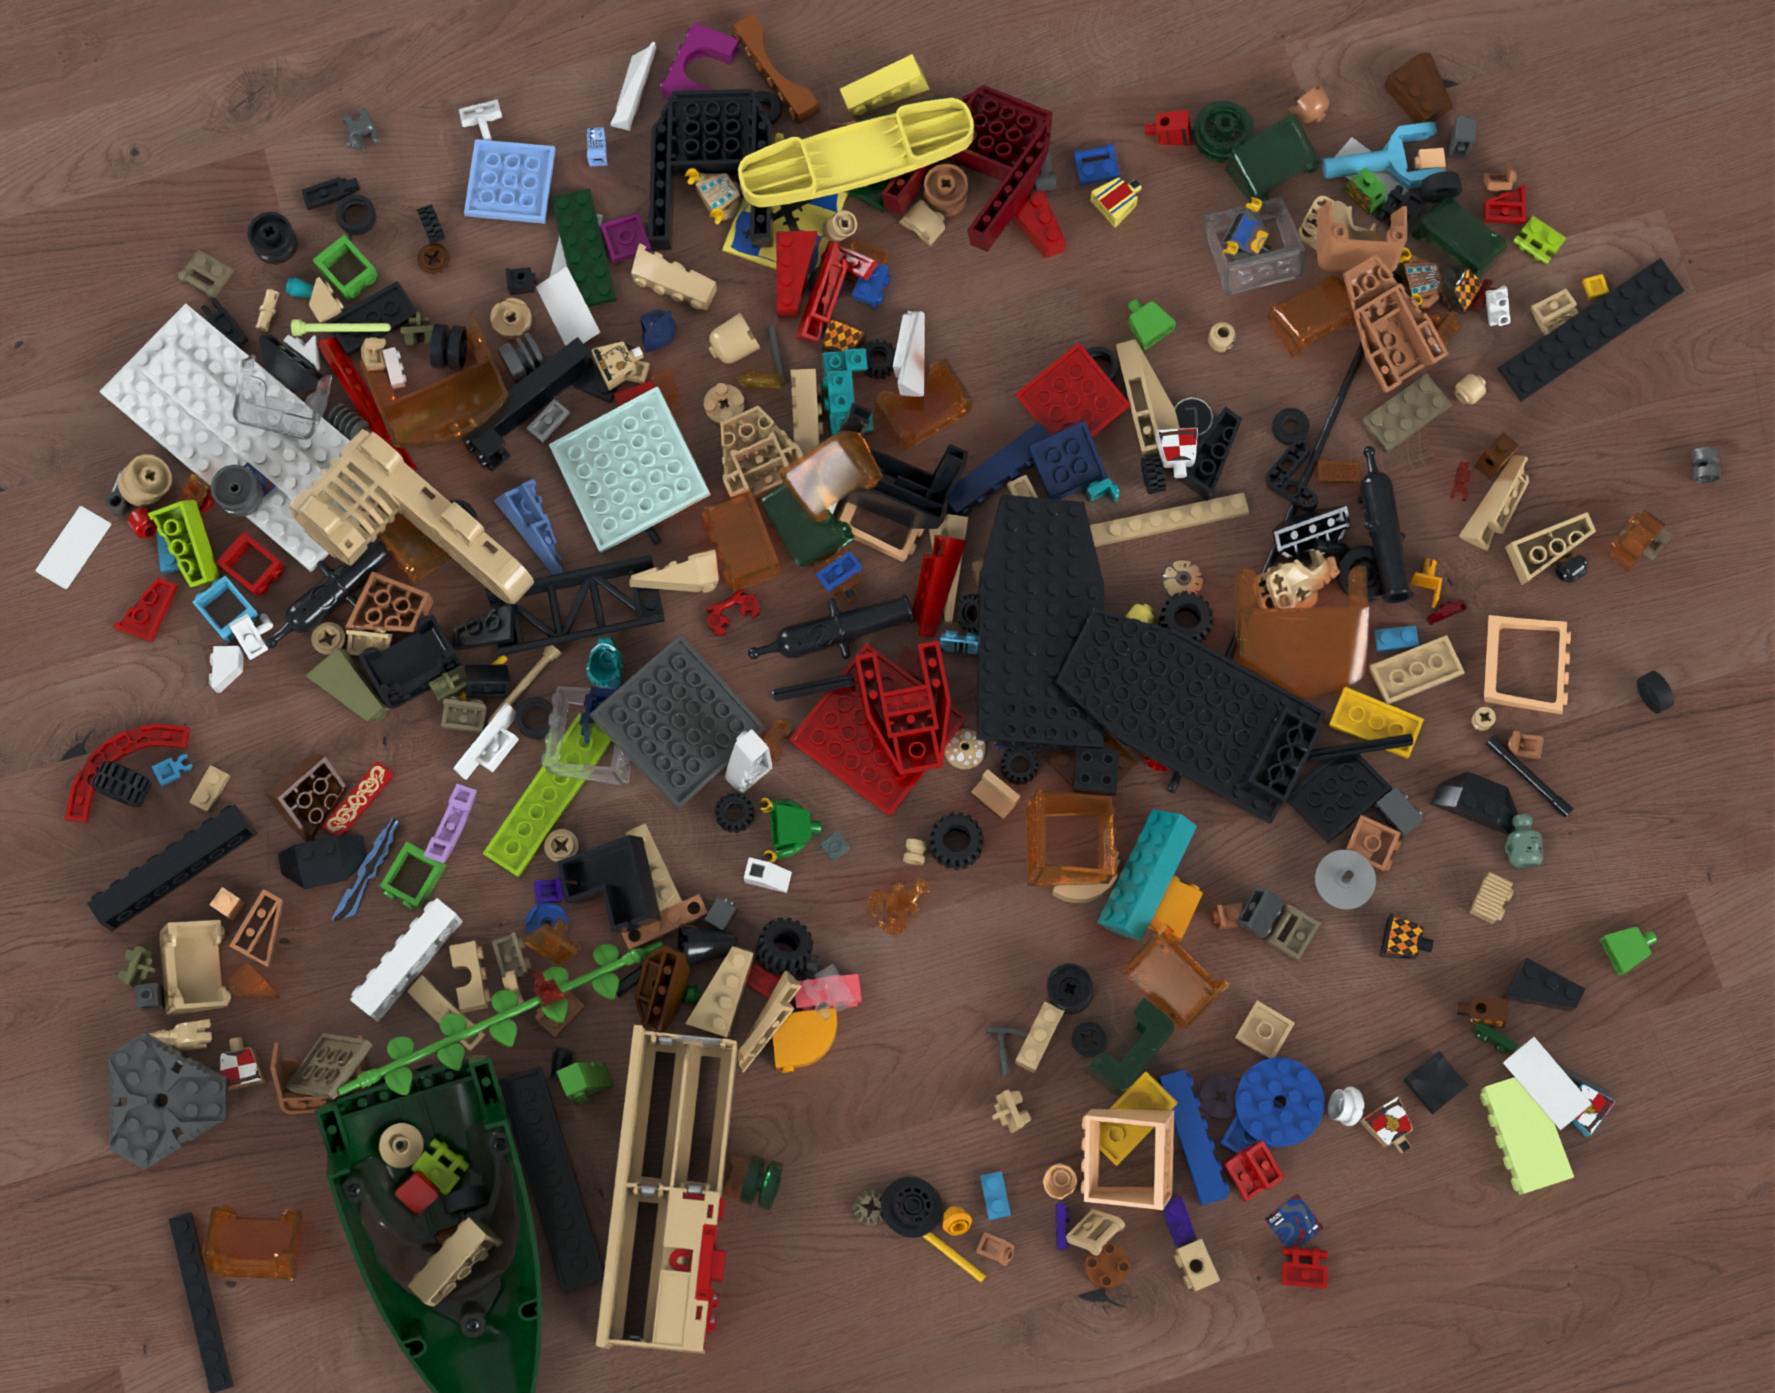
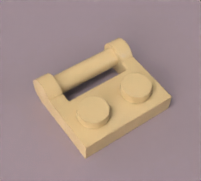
M1092 1209L1066 1235L1068 1243L1087 1249L1097 1256L1116 1232L1122 1231L1125 1223L1119 1217ZM1107 1226H1110L1096 1241L1094 1240Z

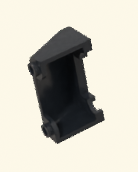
M433 614L419 620L417 624L418 632L382 652L378 648L369 647L358 655L378 693L389 709L398 708L431 689L429 682L442 676L443 673L462 665Z

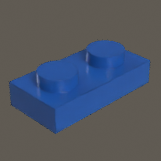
M848 551L816 573V577L829 593L863 568L853 553Z

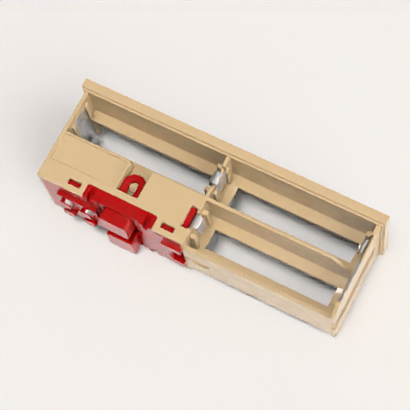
M634 1025L596 1346L601 1349H610L613 1345L704 1354L707 1334H711V1331L716 1329L717 1317L713 1316V1308H718L719 1293H715V1289H712L711 1285L712 1281H724L726 1251L715 1248L717 1245L719 1221H723L725 1207L722 1190L738 1053L737 1042L734 1040L646 1031L641 1025ZM656 1052L676 1053L662 1178L642 1177ZM701 1056L721 1058L707 1183L687 1181ZM638 1203H657L658 1213L643 1340L638 1336H629L627 1341L623 1338Z

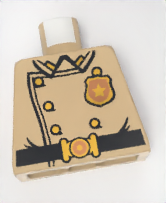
M617 342L591 350L594 361L608 390H612L635 375L637 371L634 362L644 358L639 346L628 351L624 342Z

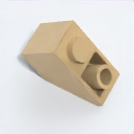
M319 277L316 279L309 307L320 324H328L327 321L342 313L341 309L344 307L338 297L335 299L332 297L331 293H333V290L329 283H323Z

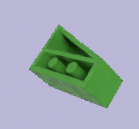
M576 1062L556 1071L566 1096L574 1104L577 1102L578 1105L584 1104L591 1100V1096L614 1086L605 1062L599 1064L593 1062L591 1066H589L588 1062Z

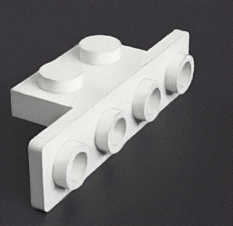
M505 703L498 711L496 716L455 765L454 770L463 779L467 780L479 764L494 772L518 742L517 736L507 730L516 719V711L508 703Z

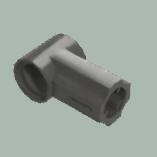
M1048 152L1034 183L1035 192L1041 189L1043 191L1056 190L1055 173L1052 172L1050 152Z
M119 472L112 492L106 497V504L114 515L123 516L130 510V505L121 495L118 488ZM121 501L118 506H114L115 503Z

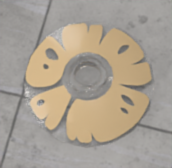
M1179 560L1167 566L1163 573L1162 583L1165 591L1171 597L1175 593L1181 595L1182 591H1187L1188 595L1192 591L1197 596L1203 588L1204 577L1196 564L1191 561ZM1181 575L1187 576V580H1186V581H1182V580L1180 579V576H1181Z

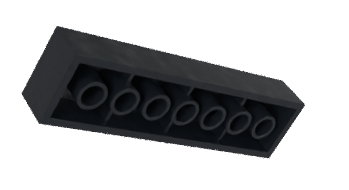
M235 804L233 806H226L220 811L221 814L215 818L212 817L205 820L200 828L187 832L182 840L169 844L161 854L151 856L142 867L132 869L127 877L114 881L110 884L109 889L93 895L91 901L87 904L99 923L113 932L258 834L245 813Z

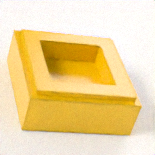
M1603 274L1585 278L1582 281L1589 300L1605 296L1610 292Z

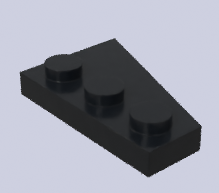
M624 343L628 351L636 348ZM596 363L573 384L575 389L608 403L612 402L614 393L617 392L620 386L619 384L612 390H608Z
M505 602L504 606L498 609L493 608L488 611V614L478 619L473 618L453 628V649L458 651L514 642L515 604Z

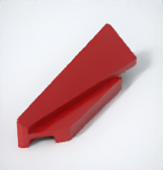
M837 242L831 243L795 334L797 339L820 343L823 323H829L848 267L846 260L843 259L839 251V244Z
M935 534L933 555L924 554L912 611L914 621L920 627L918 632L920 636L931 638L935 636L966 544L965 540Z

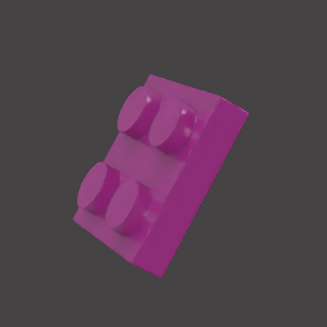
M639 213L600 224L613 263L635 257L639 244L646 246L645 251H652Z

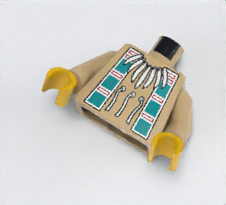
M690 168L685 176L690 177L687 182L690 185L697 182V193L710 212L709 217H713L716 224H719L721 220L734 218L741 204L739 192L742 190L739 178L732 182L726 173H698L696 169Z

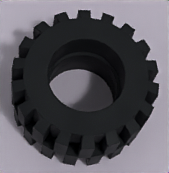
M1182 591L1181 595L1175 593L1173 598L1169 597L1163 605L1159 617V625L1163 628L1178 630L1202 643L1208 637L1214 621V616H1212L1213 609L1209 608L1210 603L1208 601L1204 602L1202 595L1196 597V593L1192 591L1190 595L1187 594V591ZM1181 611L1191 612L1197 618L1198 625L1191 629L1181 628L1175 622L1174 615Z
M103 761L91 786L97 792L115 801L137 808L142 807L152 782L134 770L114 762Z
M954 812L949 813L947 817L943 815L940 821L937 820L934 823L930 833V851H932L934 859L936 858L940 865L944 864L945 868L950 869V867H954V870H959L960 867H963V869L968 868L969 864L973 865L976 859H979L983 849L984 836L982 828L978 826L979 823L976 820L973 821L970 815H967V817L963 816L961 812H959V815H954ZM951 831L965 833L969 838L968 847L960 852L949 850L944 845L946 834Z
M783 917L778 918L777 921L773 919L769 922V925L766 924L763 930H761L755 949L756 959H760L759 965L761 967L765 966V971L767 973L769 971L773 972V976L776 977L778 974L782 977L784 971H788L792 976H795L796 972H802L813 949L811 932H806L807 927L805 925L801 926L800 921L796 920L794 922L791 921L792 918L788 917L786 920H783ZM775 943H786L794 951L783 952L775 946Z

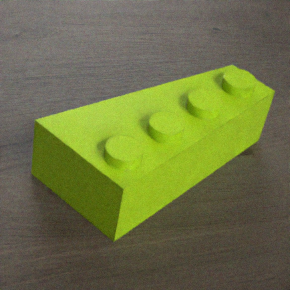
M196 500L180 501L148 513L150 519L156 523L158 533L167 542L169 552L174 554L178 561L177 565L190 588L204 586L220 578Z

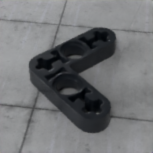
M1300 439L1297 442H1293L1268 471L1265 480L1270 490L1301 510L1311 512L1318 506L1317 495L1291 478L1310 455L1309 443ZM1302 447H1304V452L1299 451L1297 454V448L1301 449ZM1286 461H1291L1294 465L1290 469H1285L1282 467V464ZM1277 477L1279 478V482L1274 481V482L1272 483L1271 478H1273V479H1276ZM1289 487H1296L1298 490L1293 495L1286 493ZM1310 498L1312 499V503L1308 502L1307 504H1305V500H1304V499H1306V500H1310Z

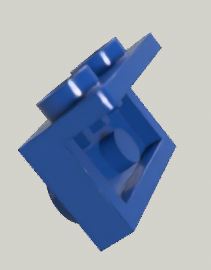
M878 263L867 281L859 277L852 293V298L871 304V309L876 310L877 304L881 305L884 293L882 291L884 286L888 287L891 280L889 267Z

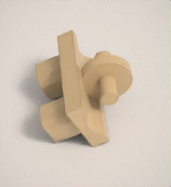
M1008 1089L996 1096L998 1104L994 1105L997 1113L992 1115V1119H1000L1002 1126L1007 1125L1010 1133L1018 1131L1031 1121L1027 1110L1018 1113L1016 1108L1017 1104L1023 1102L1020 1091L1010 1092Z

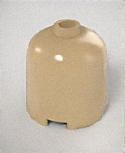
M741 313L711 332L709 340L712 346L709 347V350L714 359L719 357L722 362L731 364L760 349L751 331L747 333L750 328Z

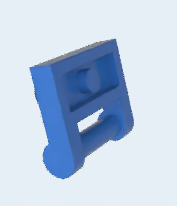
M1113 143L1107 144L1105 147L1080 151V149L1073 150L1080 186L1120 178ZM1108 154L1109 159L1082 163L1084 158Z

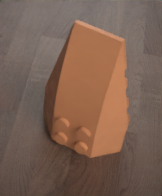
M1377 254L1343 273L1365 357L1384 393L1402 384V380L1423 367L1434 364L1449 355L1430 317L1418 308L1419 304L1414 298L1411 299L1407 295L1403 285L1397 283L1393 278V273Z

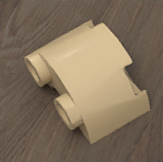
M923 200L915 203L899 221L902 226L909 231H914L921 240L930 246L945 230L944 216L938 211H932Z

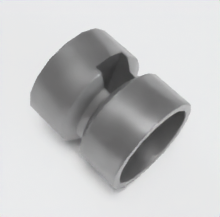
M1703 447L1691 452L1692 465L1695 466L1692 469L1694 482L1707 484L1721 479V469L1717 465L1720 462L1719 450L1717 448Z

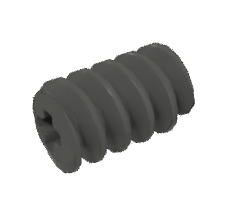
M343 403L337 404L327 417V422L350 441L362 429L371 433L368 428V422Z

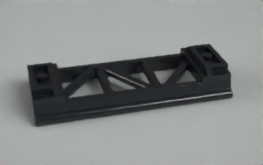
M651 554L533 579L534 584L522 597L544 592L548 593L555 631L516 602L514 642L498 644V656L665 622L659 589L632 587L633 601L607 581V579L629 575L631 578L634 574L654 568ZM581 585L565 624L562 626L556 590ZM598 585L637 613L638 619L606 625ZM488 588L486 589L491 609H498L505 605V601L497 597ZM590 588L597 627L570 633ZM519 615L548 636V638L524 642Z

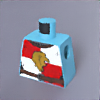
M1582 1084L1578 1088L1591 1102V1105L1571 1122L1587 1137L1594 1132L1615 1101Z

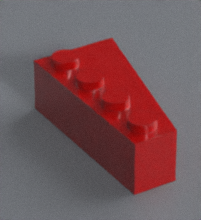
M817 231L776 232V310L778 318L799 317L811 264L814 259V252L818 243Z

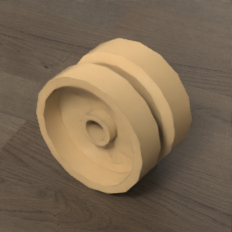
M147 454L135 457L121 471L118 478V488L121 495L129 503L139 507L154 505L169 490L172 483V474L168 465L162 459Z

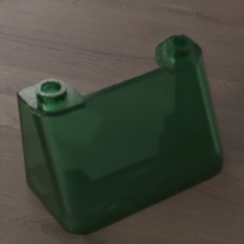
M1290 114L1234 149L1228 156L1225 171L1250 204L1252 203V197L1260 199L1262 204H1264L1270 198L1269 194L1273 188L1301 171L1309 174L1315 172L1319 168L1320 159L1295 114Z
M1444 197L1416 223L1411 235L1418 241L1422 238H1427L1426 242L1428 244L1433 241L1462 264L1461 270L1463 272L1465 269L1469 271V278L1474 279L1475 275L1479 280L1507 249V241L1502 235H1497L1463 208L1453 197Z
M814 468L802 471L766 493L760 499L762 508L791 557L802 567L821 566L855 538L851 526L845 521L835 520L818 492L817 487L821 484V477Z

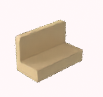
M988 769L982 775V780L972 790V795L1002 819H1005L1021 797Z

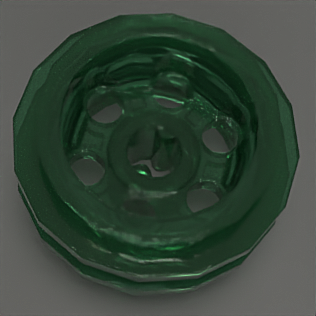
M1229 101L1213 102L1205 106L1196 116L1192 132L1194 144L1198 151L1209 160L1217 162L1234 161L1242 157L1250 148L1254 125L1253 119L1247 110L1237 103ZM1208 124H1212V125H1213L1212 128H1207L1206 126H1207ZM1236 132H1239L1241 134V137H1235L1234 134Z

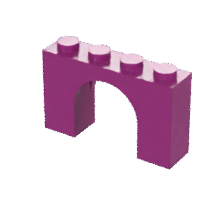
M694 22L692 28H688L684 44L680 45L677 50L675 62L672 61L669 66L667 78H663L660 89L663 98L668 100L672 91L713 90L690 80L685 74V70L691 61L699 57H711L731 65L739 50L738 39Z

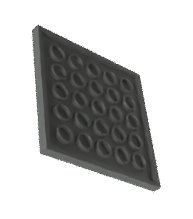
M681 634L589 715L676 810L680 809L729 763L734 745L737 742L736 739L742 732H749L752 729L759 736L766 729L764 724Z

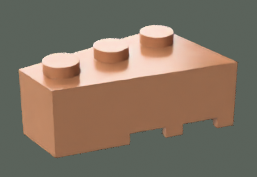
M263 889L229 945L231 949L270 969L284 905L283 900Z

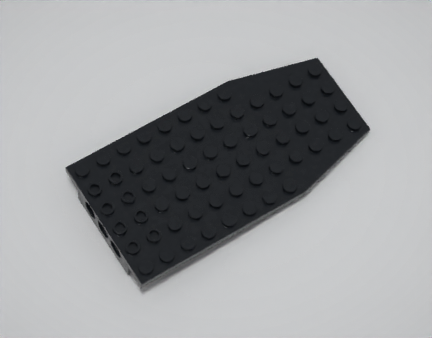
M1002 495L1000 497L993 529L979 573L976 740L993 741V746L1075 752L1076 747L1097 749L1104 747V727L1055 683L1092 609L1104 610V581L1084 502Z
M1098 608L1092 609L1055 681L1065 693L1119 742L1268 824L1273 822L1281 804L1287 801L1322 730L1320 725L1326 714L1322 709L1178 630L1163 628L1153 623L1148 624L1134 618H1126L1120 614Z

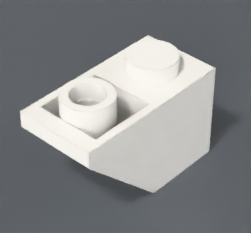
M239 646L213 647V653L210 654V665L213 667L212 673L209 674V685L216 693H221L243 672L244 652Z
M749 857L744 881L747 884L787 893L792 872L770 862Z

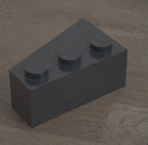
M1525 958L1520 962L1502 999L1571 1012L1577 1008L1586 988Z

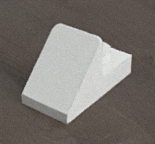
M288 334L283 340L285 345L315 370L319 371L321 369L320 349L317 346L319 341L316 335L305 344L298 337L294 339Z

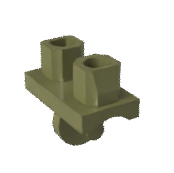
M421 311L416 312V318H409V324H417V326L400 327L401 334H404L406 345L418 344L417 333H424L425 344H430L434 325L423 326V323H430V317H422Z
M463 665L445 672L442 676L429 682L439 702L466 688L467 678Z
M135 946L134 949H127L124 957L130 964L128 969L122 968L120 970L118 979L134 988L136 985H143L148 973L155 974L156 969L150 967L153 960L151 959L153 952L140 946Z

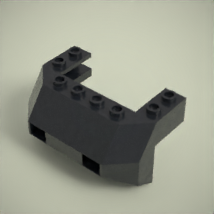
M852 403L835 437L821 481L835 497L911 529H938L944 522L949 496L966 467L968 451L949 444L934 473L931 474L860 444L870 420L868 419L872 411Z

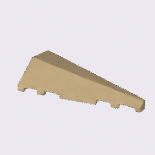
M945 514L944 522L938 529H929L932 550L935 534L965 540L968 517ZM962 556L943 609L945 623L952 624Z

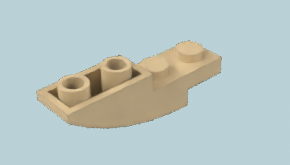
M423 975L407 990L439 1024L445 1015L458 1013L465 1017L466 1028L475 1025ZM481 1031L459 1042L471 1051L486 1034Z

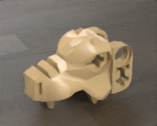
M1319 196L1315 199L1298 231L1299 239L1314 248L1317 253L1316 212L1317 209L1322 207L1317 203L1321 204L1322 201L1325 203L1331 201L1333 202V222L1343 223L1347 227L1349 239L1383 241L1376 234V223H1373L1370 229L1353 225L1352 206L1347 207L1341 201H1334L1326 196ZM1313 219L1316 220L1314 225L1311 223ZM1304 229L1305 231H1307L1308 234L1312 236L1305 237L1302 233V230Z
M1319 550L1309 552L1312 563L1306 567L1296 559L1293 563H1278V566L1269 567L1267 572L1255 576L1252 581V587L1260 609L1265 613L1279 610L1283 613L1288 611L1294 613L1296 609L1301 612L1305 608L1309 610L1317 602L1318 590L1340 573L1334 556L1324 558ZM1261 580L1266 581L1264 588L1259 587L1258 583H1260ZM1269 591L1270 594H1266V595H1263V596H1262L1261 593H1265V592ZM1268 597L1272 599L1274 604L1272 609H1268L1265 605Z

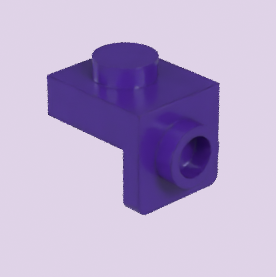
M560 876L556 880L534 881L535 904L561 902L565 898L562 884L566 882L561 880Z

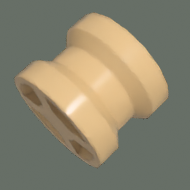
M1489 707L1479 708L1471 719L1473 727L1478 731H1486L1491 728L1496 720L1495 712Z

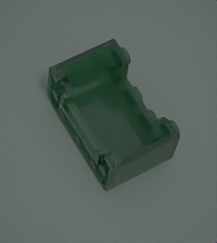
M1145 998L1142 999L1133 1013L1137 1020L1135 1030L1142 1034V1036L1124 1059L1119 1062L1111 1055L1102 1053L1095 1057L1085 1072L1115 1096L1123 1095L1133 1085L1174 1031L1173 1021Z

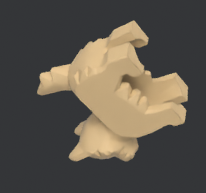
M210 1019L179 1023L172 1030L163 1029L154 1033H148L179 1051L206 1049V1042H211L212 1040L211 1032H205V1028H210Z

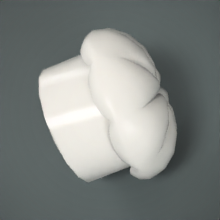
M1350 1086L1344 1090L1337 1089L1332 1093L1328 1102V1114L1332 1120H1339L1345 1126H1353L1363 1115L1364 1100L1357 1088Z

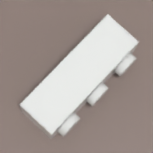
M395 347L383 350L393 390L405 387L407 379L405 374L402 373L404 367L402 362L400 363L399 361L401 358L400 352Z

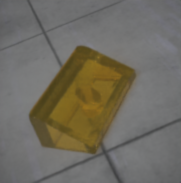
M743 372L737 376V380L743 387L782 389L783 374Z

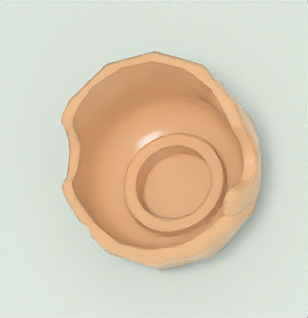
M1061 1163L1049 1167L1043 1178L1045 1191L1050 1197L1056 1199H1063L1072 1194L1077 1185L1075 1171L1069 1165Z

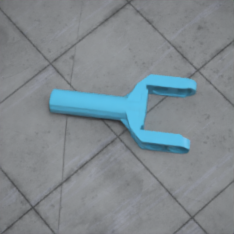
M1424 122L1398 126L1389 142L1381 151L1325 158L1322 162L1323 175L1326 179L1357 175L1364 168H1367L1370 172L1386 170L1396 182L1407 189L1422 187L1421 183L1427 176L1446 170L1432 168L1407 172L1408 166L1403 143L1425 140L1437 133L1436 123Z

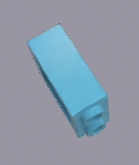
M224 576L216 579L209 589L200 592L192 603L226 643L229 644L236 638L230 626L227 624L221 629L204 608L230 589L246 608L244 612L231 622L248 614L254 624L260 619V616L230 580Z

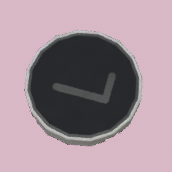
M1183 399L1174 408L1180 429L1198 428L1197 438L1205 435L1212 425V410L1201 399Z

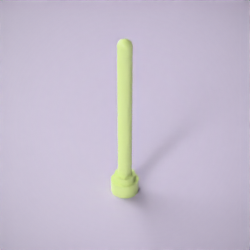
M292 320L291 322L292 336H302L306 332H388L391 330V325L388 323L306 324L302 320Z

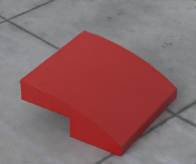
M1263 1140L1246 1147L1221 1163L1241 1198L1246 1202L1262 1190H1269L1285 1178Z

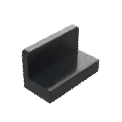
M465 665L467 678L466 697H508L510 676L507 665Z

